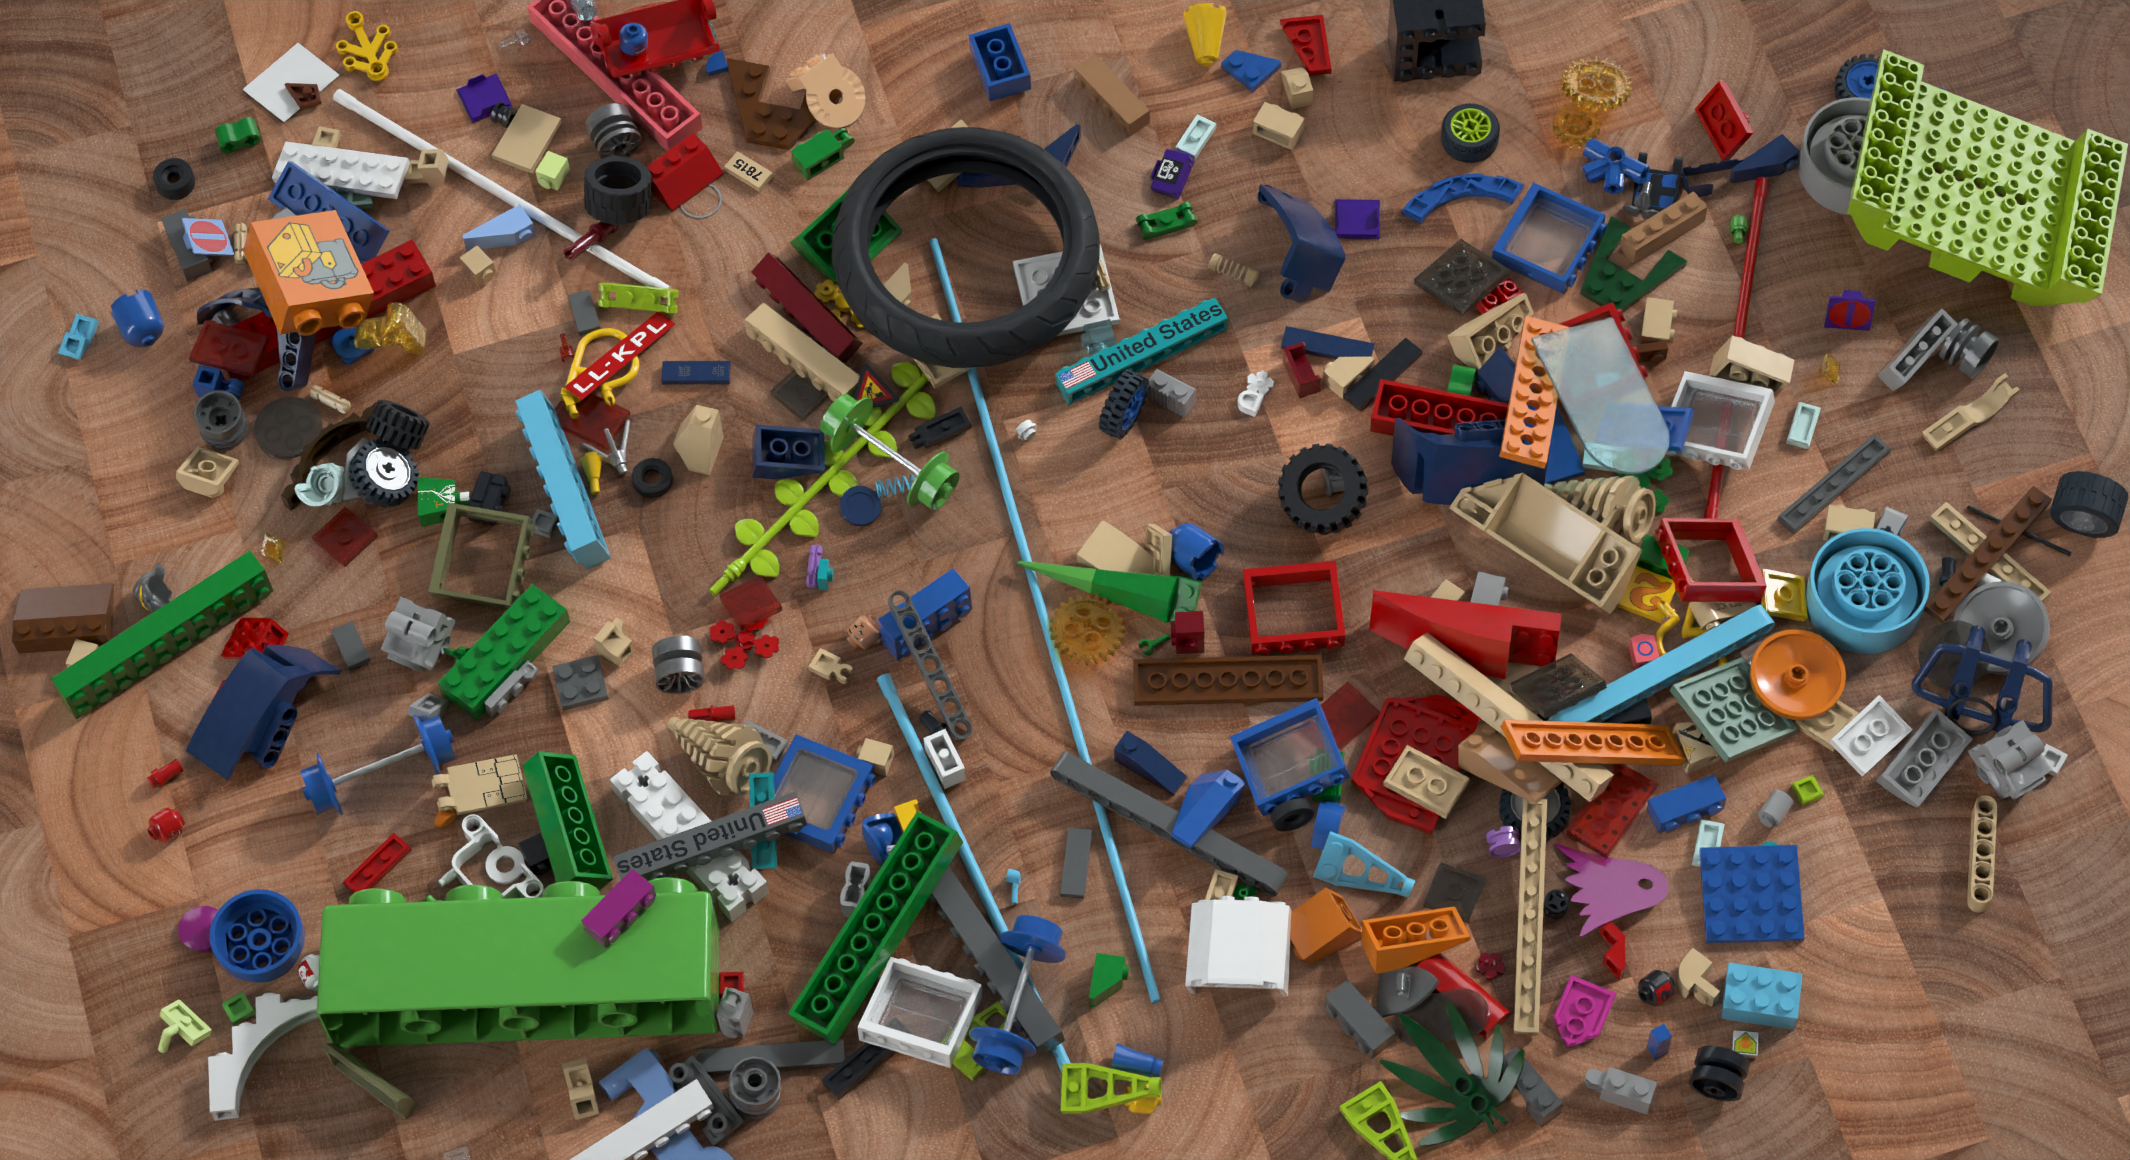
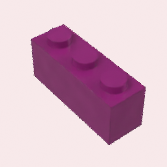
M632 869L581 920L584 930L604 947L609 943H614L620 937L621 931L627 925L631 926L637 920L638 914L644 908L647 909L654 903L656 897L654 886Z

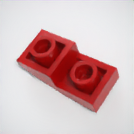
M1511 278L1494 284L1491 291L1474 297L1472 304L1483 315L1522 294L1523 291Z

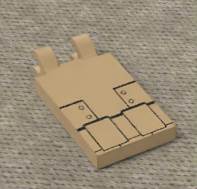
M517 754L447 767V774L434 775L431 780L433 789L448 786L450 797L438 799L437 806L439 812L456 809L457 815L526 802L528 799Z

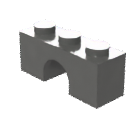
M1517 1047L1504 1055L1501 1079L1509 1063L1519 1052ZM1525 1058L1523 1070L1515 1088L1524 1098L1526 1110L1540 1127H1543L1561 1114L1563 1103Z

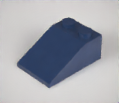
M756 425L752 436V478L782 479L823 473L825 471L824 433L820 429Z

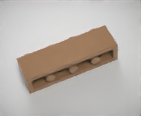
M1095 54L1074 67V82L1077 87L1083 88L1087 92L1089 99L1101 107L1105 116L1111 117L1115 121L1120 131H1124L1130 137L1150 123V110Z
M1693 191L1624 233L1621 238L1620 250L1633 265L1703 223L1706 218L1707 206Z

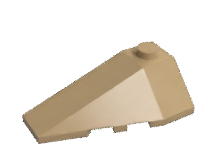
M1522 293L1471 320L1448 335L1455 356L1468 367L1476 368V374L1498 348L1501 347L1503 350L1509 349L1513 337L1522 330L1525 316L1531 317L1534 312L1526 293Z

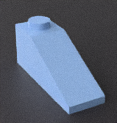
M519 204L462 235L466 250H471L477 245L481 249L515 246L529 241L536 233L533 222Z

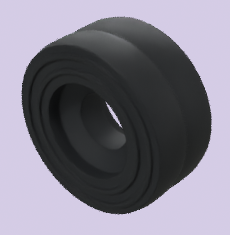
M166 159L160 162L153 172V181L156 189L166 199H182L188 196L194 189L195 176L192 168L182 159ZM173 175L180 176V179L175 183L168 181Z

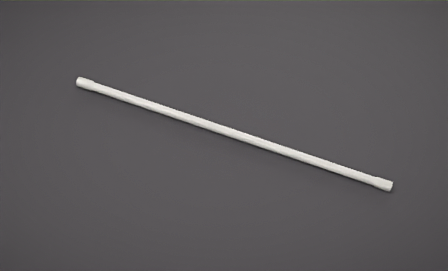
M338 89L333 96L334 101L349 110H353L420 151L438 149L357 101L356 98L343 90ZM446 154L449 160L448 168L511 206L516 207L520 204L528 216L574 243L583 236ZM596 243L586 250L645 286L671 289V286L648 275Z

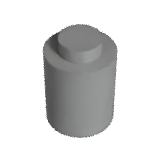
M1773 790L1758 813L1760 822L1769 828L1778 827L1793 805V799L1781 790Z

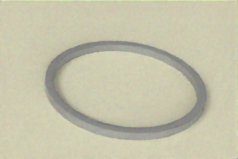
M709 184V186L713 187L718 192L720 197L719 205L712 213L704 216H695L688 213L683 208V206L680 205L682 211L686 215L697 219L712 216L719 210L722 203V196L719 189L716 186Z

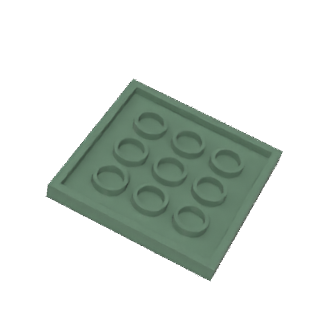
M1742 657L1674 684L1669 690L1725 763L1792 736L1798 730L1791 719L1776 715L1758 700L1750 682V667Z

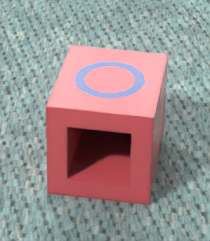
M1639 634L1630 639L1629 652L1634 670L1659 658L1654 634Z

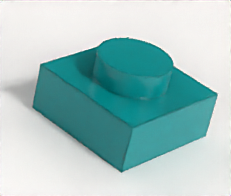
M819 559L818 587L819 590H828L829 582H833L834 568H830L829 559Z

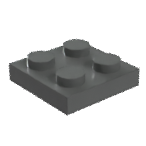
M598 655L552 666L563 711L609 700Z

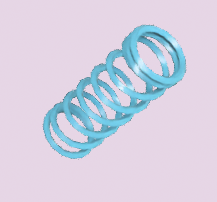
M910 474L909 483L903 475L902 487L897 477L894 478V488L891 481L887 479L886 490L882 481H875L878 497H883L881 486L885 496L888 497V482L894 495H896V481L902 494L904 493V479L908 490H910L912 478L915 480L914 475Z

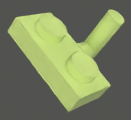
M179 999L160 1011L159 1016L169 1027L162 1032L158 1050L161 1053H166L171 1036L177 1033L191 1046H194L209 1037L212 1029Z

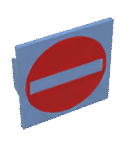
M181 219L185 229L183 239L187 250L192 249L194 255L234 256L222 220Z

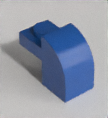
M1322 801L1320 803L1311 847L1323 850L1330 831L1339 834L1346 806L1340 805L1335 801Z

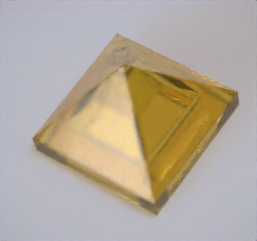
M1825 353L1818 372L1834 384H1837L1841 364L1829 353Z
M265 533L260 554L280 563L282 562L286 541Z

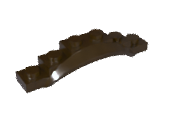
M377 402L371 407L366 408L361 417L353 412L349 417L344 418L338 423H330L326 428L319 431L317 437L311 443L303 447L300 453V463L294 467L290 474L293 483L286 486L281 494L286 508L292 511L301 502L295 492V486L301 483L306 484L308 474L311 471L310 468L316 466L332 448L345 439L365 430L371 433L366 425Z

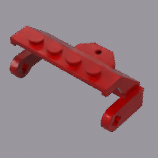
M674 0L651 3L631 8L622 14L589 22L593 41L600 47L609 72L615 78L624 75L629 77L639 76L642 74L641 71L648 69L650 72L663 69L662 66L668 64L672 67L684 64V60L698 61L704 59V55L720 51L719 43L714 40L708 21L717 18L713 0ZM638 23L646 28L648 47L640 55L625 54L620 48L619 33L626 24Z

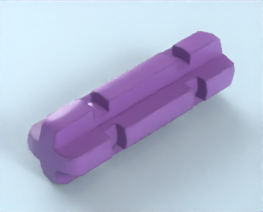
M821 545L810 546L808 576L806 579L808 588H818L819 559H821L823 553Z

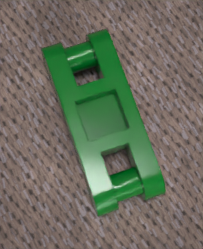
M1187 201L1177 207L1149 215L1141 214L1136 217V222L1142 229L1141 235L1146 240L1195 226L1198 221L1191 212L1193 210L1191 203ZM1184 215L1183 219L1178 220L1179 216Z

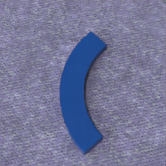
M1483 174L1453 176L1438 181L1423 192L1416 194L1402 209V214L1421 224L1438 207L1453 200L1466 197H1490L1513 205L1524 189V184L1503 176L1493 177L1483 176Z

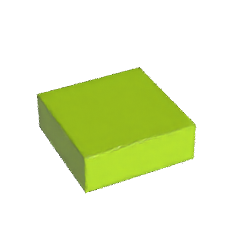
M1814 775L1791 784V788L1801 806L1824 797V793Z

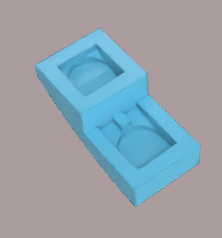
M76 314L70 332H65L58 353L80 360L95 335L99 321Z

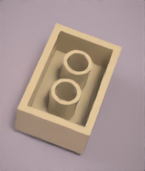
M1731 336L1713 355L1709 376L1769 388L1773 390L1775 398L1790 383L1795 360L1782 353L1768 350L1764 346L1745 341L1741 337Z

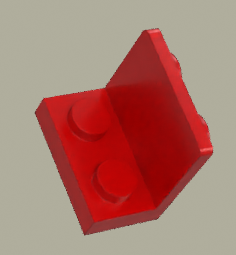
M242 617L236 623L235 629L225 644L221 656L224 659L241 660L246 652L252 648L263 653L267 645H284L289 633L272 618Z

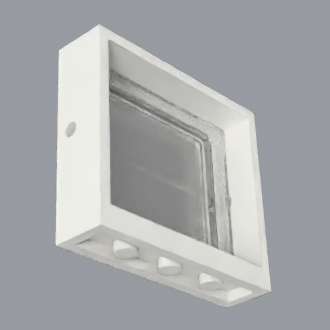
M1685 371L1671 407L1692 408L1694 412L1682 452H1661L1670 456H1684L1690 460L1707 461L1712 465H1726L1735 470H1749L1775 403L1773 390Z
M890 957L858 1025L859 1040L951 1068L982 1000V985L972 979H962L949 972H939L925 965L920 966L910 963L906 959Z

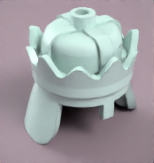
M334 463L313 466L310 468L311 471L308 474L306 484L301 483L295 486L298 498L305 504L310 506H321L324 504L331 506L332 503L342 501L345 468Z

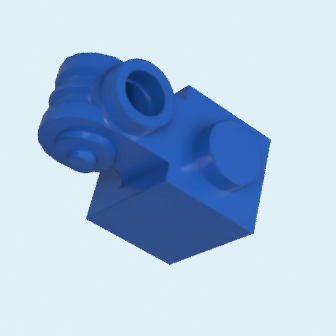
M201 365L198 367L192 384L199 398L217 390L233 394L238 401L241 399V394L245 387V384L237 378H231L229 381L225 380L221 369Z

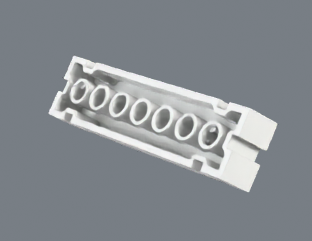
M648 751L632 762L633 769L629 772L624 768L610 779L613 792L624 804L629 803L631 812L657 840L711 822L665 770L661 772L659 763ZM738 850L731 856L712 859L706 865H696L686 871L703 891L711 895L713 902L718 900L720 910L731 922L747 911L746 904L749 901L755 905L769 894L767 881L755 868L752 871L750 870L749 861Z

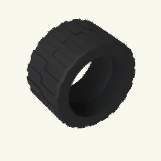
M625 156L604 157L591 163L585 170L584 207L587 213L596 220L613 225L634 223L644 218L651 207L652 177L650 170L638 160Z

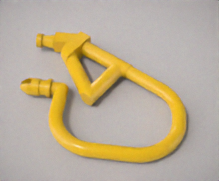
M604 328L584 336L577 346L566 385L587 369L586 367H580L585 347L590 341L603 336H613L623 340L627 335L617 329ZM638 356L631 360V369L625 376L601 385V394L607 405L611 406V402L613 405L615 403L612 389L629 383L637 375L639 370ZM562 388L560 393L561 400L564 402L567 412L569 411L570 417L575 419L579 416L575 402L578 403L581 399L566 388Z
M1662 599L1657 602V606L1670 619L1660 626L1655 634L1659 657L1666 654L1662 644L1663 636L1680 621V617L1675 612L1676 610L1672 609ZM1689 606L1681 630L1683 638L1696 637L1707 632V630H1701L1700 626L1692 627L1695 617ZM1726 656L1718 659V667L1727 663ZM1688 675V676H1686L1685 678H1683V679H1681V680L1684 681V680L1689 679V678H1691V677Z

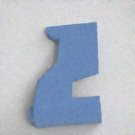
M645 1047L598 1082L600 1088L611 1102L634 1087L645 1101L634 1118L674 1094L673 1081L659 1063L661 1058L653 1048L649 1050ZM689 1129L679 1135L677 1133L673 1134L665 1145L659 1148L655 1146L650 1149L658 1160H734L721 1148L715 1146L703 1148Z

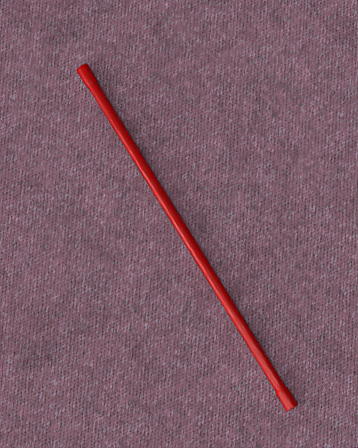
M1758 177L1755 183L1753 210L1733 336L1743 339L1746 330L1765 200L1767 199L1769 180L1765 177ZM1723 399L1716 448L1727 450L1734 408V401ZM1713 465L1707 507L1703 519H1718V505L1725 465Z

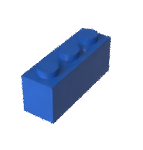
M1713 774L1648 799L1647 811L1658 833L1664 831L1672 832L1679 825L1687 822L1692 824L1699 821L1705 815L1720 813L1724 809L1726 796Z

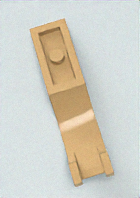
M2005 373L1996 379L1989 390L1980 398L1966 406H1958L1924 430L1922 436L1938 452L1971 427L1982 424L1995 416L2020 392V389L2018 387L2012 389L2007 384L2008 376Z

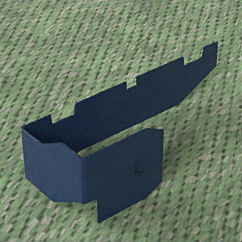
M1733 159L1721 161L1718 164L1714 162L1702 164L1695 168H1691V166L1683 167L1681 173L1683 187L1687 194L1694 191L1698 197L1711 195L1714 184L1689 186L1685 176L1732 169L1743 160Z

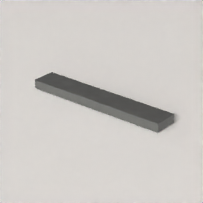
M1875 434L1872 435L1778 516L1777 521L1795 535L1890 453L1891 448Z
M838 1040L836 1045L829 1041L698 1049L697 1060L709 1075L729 1074L735 1064L744 1058L753 1056L763 1057L771 1061L778 1070L838 1066L845 1060L844 1040Z

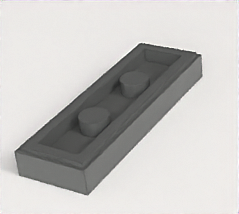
M1068 828L1060 897L1085 898L1092 830Z

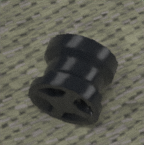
M498 102L492 110L491 122H499L503 127L508 128L517 113V109L506 107L504 103Z
M1560 890L1548 892L1543 905L1546 916L1554 920L1563 918L1568 909V896Z

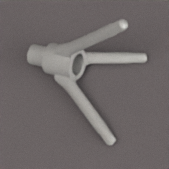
M630 420L625 422L621 450L616 449L609 429L606 428L604 430L612 450L609 456L586 443H582V447L591 452H597L609 464L613 465L615 469L617 468L619 475H624L628 472L625 466L627 463L625 451Z

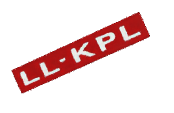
M657 311L564 386V388L583 400L672 328L675 323Z

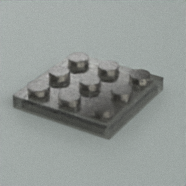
M1460 239L1415 277L1414 283L1463 316L1509 277L1510 272L1502 264L1463 239Z
M1572 653L1510 683L1512 691L1544 718L1554 716L1559 711L1575 706L1578 702L1595 696L1607 688L1605 680Z

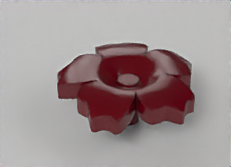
M1486 951L1481 953L1479 963L1476 964V971L1481 975L1486 973V979L1493 980L1497 977V974H1503L1506 970L1504 963L1501 962L1503 956L1499 952L1492 953L1491 956Z

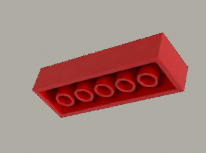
M1380 379L1371 416L1370 431L1394 436L1395 418H1401L1418 432L1449 435L1455 433V426L1458 423L1505 420L1509 404Z

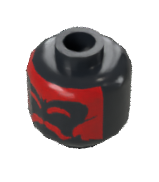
M1653 970L1638 982L1639 998L1644 1003L1659 1006L1674 994V980L1665 971Z

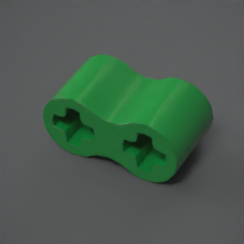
M250 117L240 119L235 123L219 125L215 129L219 148L224 153L234 152L241 147L257 145L261 140L256 121Z
M1453 364L1447 392L1471 396L1476 368Z

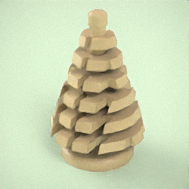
M1634 475L1622 478L1616 476L1610 478L1602 477L1595 480L1585 479L1584 482L1570 480L1567 483L1563 481L1557 482L1554 487L1550 484H1544L1545 488L1630 542H1641L1651 528L1656 507L1655 495L1652 490L1641 488L1638 478L1634 477Z
M672 717L668 721L667 726L669 730L674 732V736L679 744H681V748L691 755V760L697 764L695 765L696 768L719 795H728L730 791L739 795L749 794V773H767L770 771L772 762L771 751L764 744L759 732L753 729V726L689 718L680 720L677 717Z

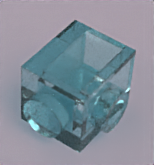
M1110 319L1084 325V334H1081L1083 348H1088L1089 355L1097 354L1105 347L1109 348L1116 345Z

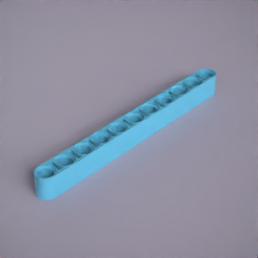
M1762 605L1754 606L1557 711L1548 721L1601 723L1644 698L1657 693L1767 634L1774 628L1775 622Z

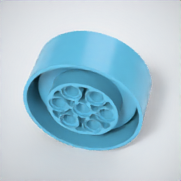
M1872 528L1853 529L1840 533L1821 547L1813 561L1806 587L1807 614L1809 619L1823 638L1843 650L1859 654H1877L1892 650L1907 641L1919 625L1929 594L1930 582L1927 567L1919 553L1907 541L1893 533ZM1857 565L1860 569H1855L1852 566ZM1876 566H1880L1884 568V570H1879L1876 568ZM1840 583H1846L1849 586L1846 587L1841 585ZM1864 584H1870L1873 587L1869 588L1866 587ZM1888 585H1894L1896 588H1890ZM1857 601L1862 605H1855L1853 602ZM1877 603H1883L1885 606H1879Z

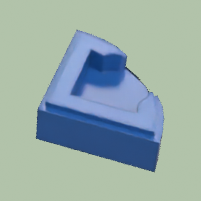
M723 50L715 52L709 58L706 65L707 76L729 71Z

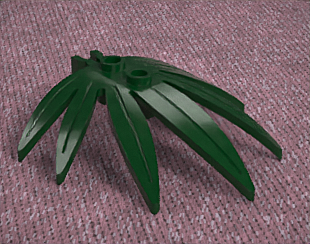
M1446 1000V1007L1451 1026L1462 1056L1471 1072L1470 1075L1454 1054L1433 1034L1406 1015L1400 1013L1398 1016L1417 1048L1438 1074L1453 1087V1090L1419 1071L1391 1061L1380 1060V1063L1412 1087L1434 1098L1456 1105L1455 1108H1424L1400 1113L1402 1119L1421 1123H1444L1457 1120L1421 1139L1418 1142L1421 1146L1437 1145L1457 1139L1470 1132L1483 1120L1487 1122L1489 1130L1496 1134L1498 1130L1494 1127V1121L1489 1117V1114L1495 1119H1499L1504 1125L1508 1123V1120L1498 1113L1497 1107L1514 1090L1521 1076L1525 1061V1050L1521 1049L1509 1063L1500 1081L1504 1065V1038L1502 1028L1497 1024L1490 1048L1488 1078L1485 1079L1482 1061L1472 1034L1457 1009L1449 1000Z

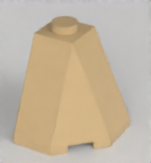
M696 405L679 426L673 446L677 453L680 454L689 471L710 475L724 438L719 410Z

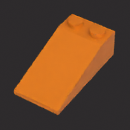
M1455 906L1362 920L1361 945L1375 974L1400 970L1470 941V935Z

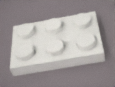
M1879 695L1835 735L1829 743L1863 776L1913 729Z

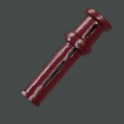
M601 221L592 224L586 234L563 250L564 257L567 259L572 254L568 260L574 261L596 242H603L608 234L615 233L619 225L603 223Z

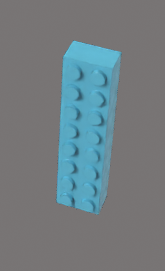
M541 390L516 400L518 410L515 411L519 421L524 423L525 428L522 431L526 440L532 444L529 450L534 460H537L539 463L536 469L541 479H545L546 484L543 485L547 496L552 498L553 503L550 506L554 515L559 517L560 522L557 525L561 534L566 536L567 541L564 544L568 553L572 554L576 563H581L585 569L610 559V553L555 408Z

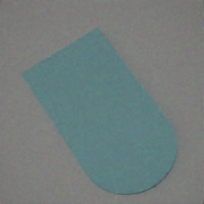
M1613 317L1532 337L1531 341L1587 453L1598 464L1617 473L1639 474L1656 467L1664 458L1669 447L1668 427Z

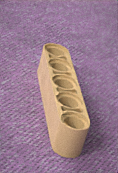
M1988 795L1981 796L1976 800L1971 818L1967 904L1973 912L1982 913L1988 909L1993 896L1997 802ZM1980 808H1986L1989 812H1982ZM1983 829L1987 831L1988 834L1984 835L1980 833L1979 830ZM1977 852H1985L1987 856H1980ZM1981 873L1985 875L1986 878H1979L1976 874ZM1980 895L1984 897L1985 900L1980 901L1976 899L1975 896Z

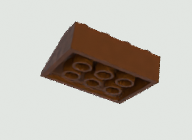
M114 584L21 590L13 619L12 642L18 653L71 650L76 639L97 644L98 647L112 639Z

